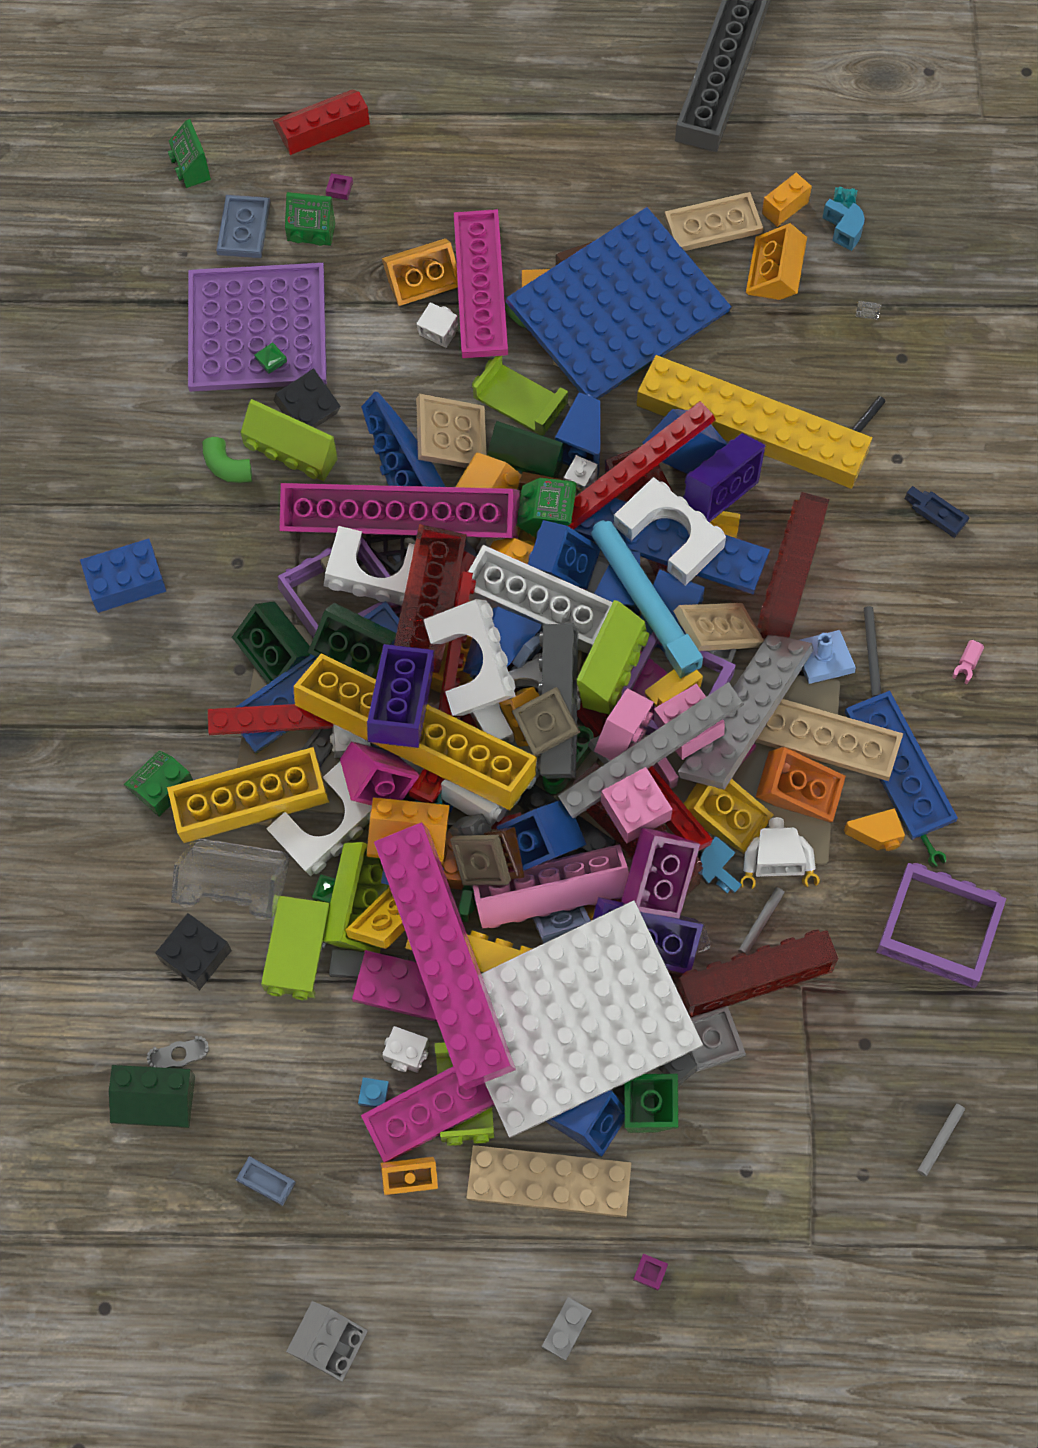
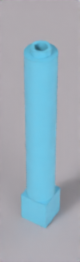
M604 520L596 523L593 526L591 536L666 650L665 656L680 679L696 669L702 668L703 656L690 636L684 634L611 521L605 522Z

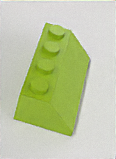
M251 399L241 429L244 446L251 451L257 450L264 453L271 460H279L292 470L298 469L312 479L325 481L338 460L334 437Z
M617 600L613 601L576 680L583 708L610 715L622 697L621 692L624 686H628L631 678L630 672L633 666H637L642 646H646L649 639V632L646 631L645 621Z
M364 842L344 843L329 906L323 942L359 952L367 950L380 953L381 947L348 938L345 929L390 886L381 883L383 866L380 858L367 857L368 844Z

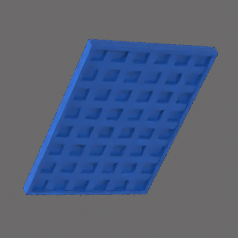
M648 207L508 296L505 301L577 390L585 395H593L597 399H600L652 364L656 355L664 356L728 313L732 307Z

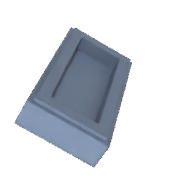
M540 632L523 645L512 662L518 668L524 666L542 649L539 642Z
M250 1156L236 1178L237 1182L281 1206L284 1205L296 1183L293 1179Z

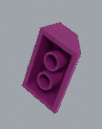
M642 827L621 902L627 904L635 901L640 912L680 919L700 844L667 832Z

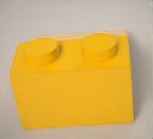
M733 779L730 780L724 790L697 783L684 802L687 809L707 832L717 836L720 840L745 854L753 838L760 836V830L765 828L773 817V814Z

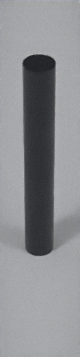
M878 396L852 430L861 433L884 405L885 399Z

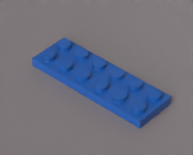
M887 691L846 708L845 714L848 718L903 733L889 781L880 779L910 839L913 840L956 822L958 817L892 693Z

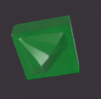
M273 342L254 355L255 359L268 374L287 362L286 356Z
M320 874L312 899L330 903L336 879Z
M464 890L462 891L458 912L462 922L469 923L470 914L475 910L476 904L473 898V891Z

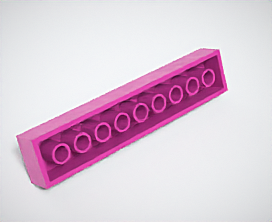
M281 483L280 531L337 533L338 526L362 531V534L518 539L519 527L516 525L520 490L503 488Z
M421 822L374 841L460 1086L468 1090L515 1071V1065L429 829Z

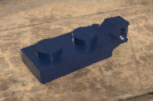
M912 486L904 498L912 504V508L918 514L953 538L959 534L970 519L969 516L932 491L930 493L926 491L922 493Z

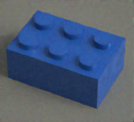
M543 520L537 532L533 551L529 555L528 565L587 591L600 548L566 525Z
M149 538L80 559L91 599L98 613L166 592L161 571Z

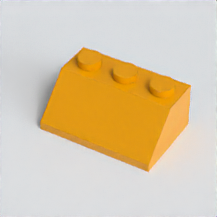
M791 223L756 236L746 293L752 296L777 300L798 294L807 236Z
M447 239L438 240L382 258L387 279L398 306L458 288L457 263L451 242Z
M477 452L456 487L517 489L521 474L508 463Z
M373 797L367 857L379 858L374 841L422 822L429 829L438 857L443 865L449 805Z

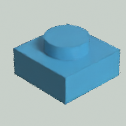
M363 1077L358 1104L360 1106L376 1108L385 1103L389 1081Z

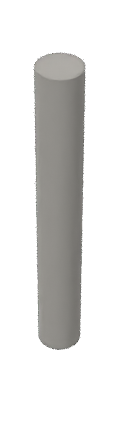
M776 887L740 946L738 951L741 954L748 955L785 892L782 889Z
M959 1104L954 1106L917 1170L921 1175L927 1177L964 1113L965 1108Z

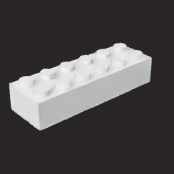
M485 545L482 546L468 571L473 573L472 579L476 580L474 594L469 595L470 601L475 599L487 600L492 609L498 606L542 624L538 632L543 629V624L573 623L578 628V650L589 654L613 603Z

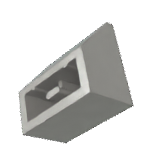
M312 1301L286 1352L343 1382L368 1330L334 1310Z

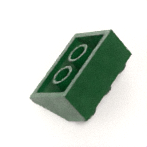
M496 421L487 456L508 463L521 475L523 472L558 478L563 466V443Z
M275 601L255 604L232 636V639L267 684L310 656L308 653L310 645Z
M333 603L325 609L308 653L317 658L322 653L376 679L383 645L395 646L399 634Z
M112 1065L109 1083L110 1123L189 1128L195 1075L191 1069Z

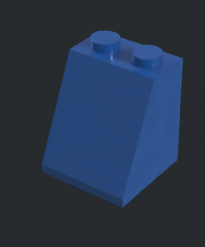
M579 392L556 434L555 440L563 443V464L570 466L577 455L598 464L597 477L600 470V400L593 395H585Z
M672 409L642 443L645 444L688 410ZM710 424L662 461V463L688 474L690 471L698 468L703 461L712 457L717 450L725 447L727 443Z
M630 550L640 565V552ZM609 564L594 594L611 602L617 600L639 616L638 607Z
M659 570L653 586L678 623V619L673 611L679 605L702 604L705 587L693 582H689L685 586L672 574ZM641 614L640 618L645 621L646 631L652 635L653 630ZM657 644L656 647L660 648L665 653L666 650L664 649V647Z
M497 606L492 609V620L494 627L500 633L501 640L499 643L502 651L507 656L508 667L516 658L523 645L541 629L542 624ZM472 638L463 672L470 674V677L475 679L483 665V653L478 642Z
M561 800L539 807L496 826L497 829L515 827L523 871L587 845L576 818L571 817Z
M610 1090L545 1122L602 1157L625 1121V1107L613 1091Z

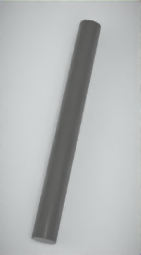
M867 606L864 607L871 693L872 697L881 694L874 610L873 607Z

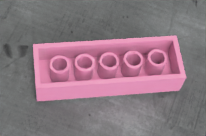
M619 844L549 860L525 870L524 878L511 879L508 885H473L482 929L488 927L496 928L501 924L510 922H522L527 918L536 916L545 917L553 912L562 910L571 911L576 907L588 904L596 905L598 897L609 900L622 899L629 871Z

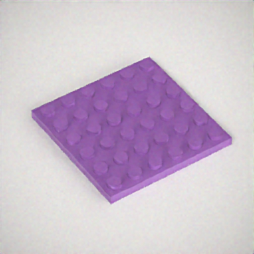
M323 263L188 270L189 392L284 387L313 368L323 382L327 384ZM273 342L286 356L287 362L268 374L255 359L254 355Z

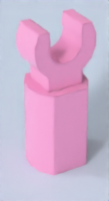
M974 640L968 642L959 661L960 665L953 672L954 679H956L958 673H964L966 675L964 683L968 684L973 675L972 670L975 669L984 650L983 644Z

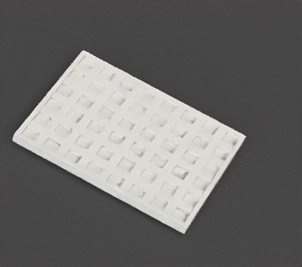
M635 901L629 902L481 974L516 1068L513 1072L485 1082L510 1138L704 1046Z

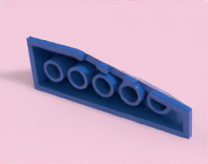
M374 392L361 407L369 434H373L375 445H373L375 454H379L382 465L379 467L381 474L386 477L388 486L446 487L432 462L418 460V441L379 392Z

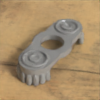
M195 1036L194 1040L186 1042L177 1041L164 1048L158 1049L153 1047L147 1053V1063L150 1067H183L190 1062L205 1058L209 1051L208 1042L202 1036ZM182 1047L186 1050V1057L182 1061H174L172 1059L173 1050Z

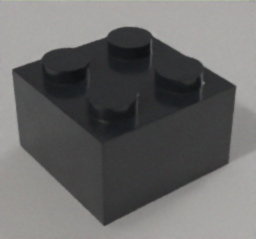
M314 368L278 391L273 399L283 414L314 428L337 414L341 407Z
M187 913L155 954L163 964L200 991L232 950L226 940Z

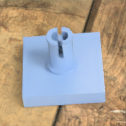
M840 630L800 639V641L812 643L814 649L802 667L808 684L855 673L856 666Z

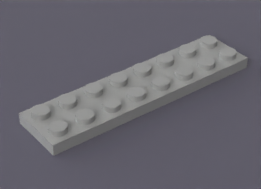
M773 634L767 635L733 687L744 705L723 719L725 721V728L722 737L686 758L678 771L680 778L723 790L726 788L813 652L812 643Z

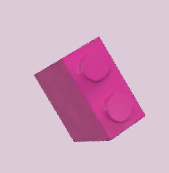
M352 741L340 758L351 801L371 806L373 797L403 800L419 777L418 772L398 755Z

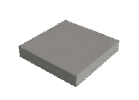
M728 1006L691 1017L704 1045L689 1052L690 1057L698 1064L696 1072L746 1055Z

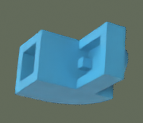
M829 199L825 204L822 218L836 225L832 241L852 251L861 238L865 220L863 211L855 203L848 209L843 204Z
M717 836L713 839L711 845L703 851L699 861V871L707 885L715 877L718 880L716 885L727 894L729 891L734 894L742 884L726 872L723 867L736 852Z

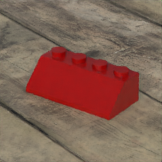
M352 89L273 120V124L289 154L292 155L369 125L370 121L368 107L359 91Z

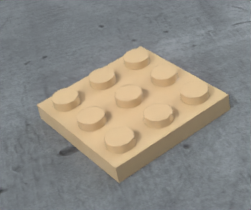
M424 394L418 395L416 398L418 460L467 468L475 453L487 455L485 407L483 405Z

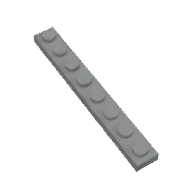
M729 682L558 795L571 817L575 818L601 800L602 790L645 767L647 769L742 707L744 705L731 684Z

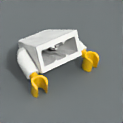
M771 818L769 820V828L761 829L760 836L753 838L745 851L743 866L745 876L740 881L742 888L743 881L746 878H751L753 881L752 889L755 887L754 872H756V877L804 875L802 883L805 887H808L807 879L812 876L814 878V885L817 886L820 879L813 871L816 869L813 848L804 837L798 835L796 828H784V820L782 818Z

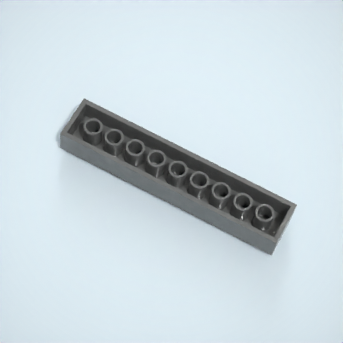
M722 0L676 125V142L714 152L718 151L771 0Z

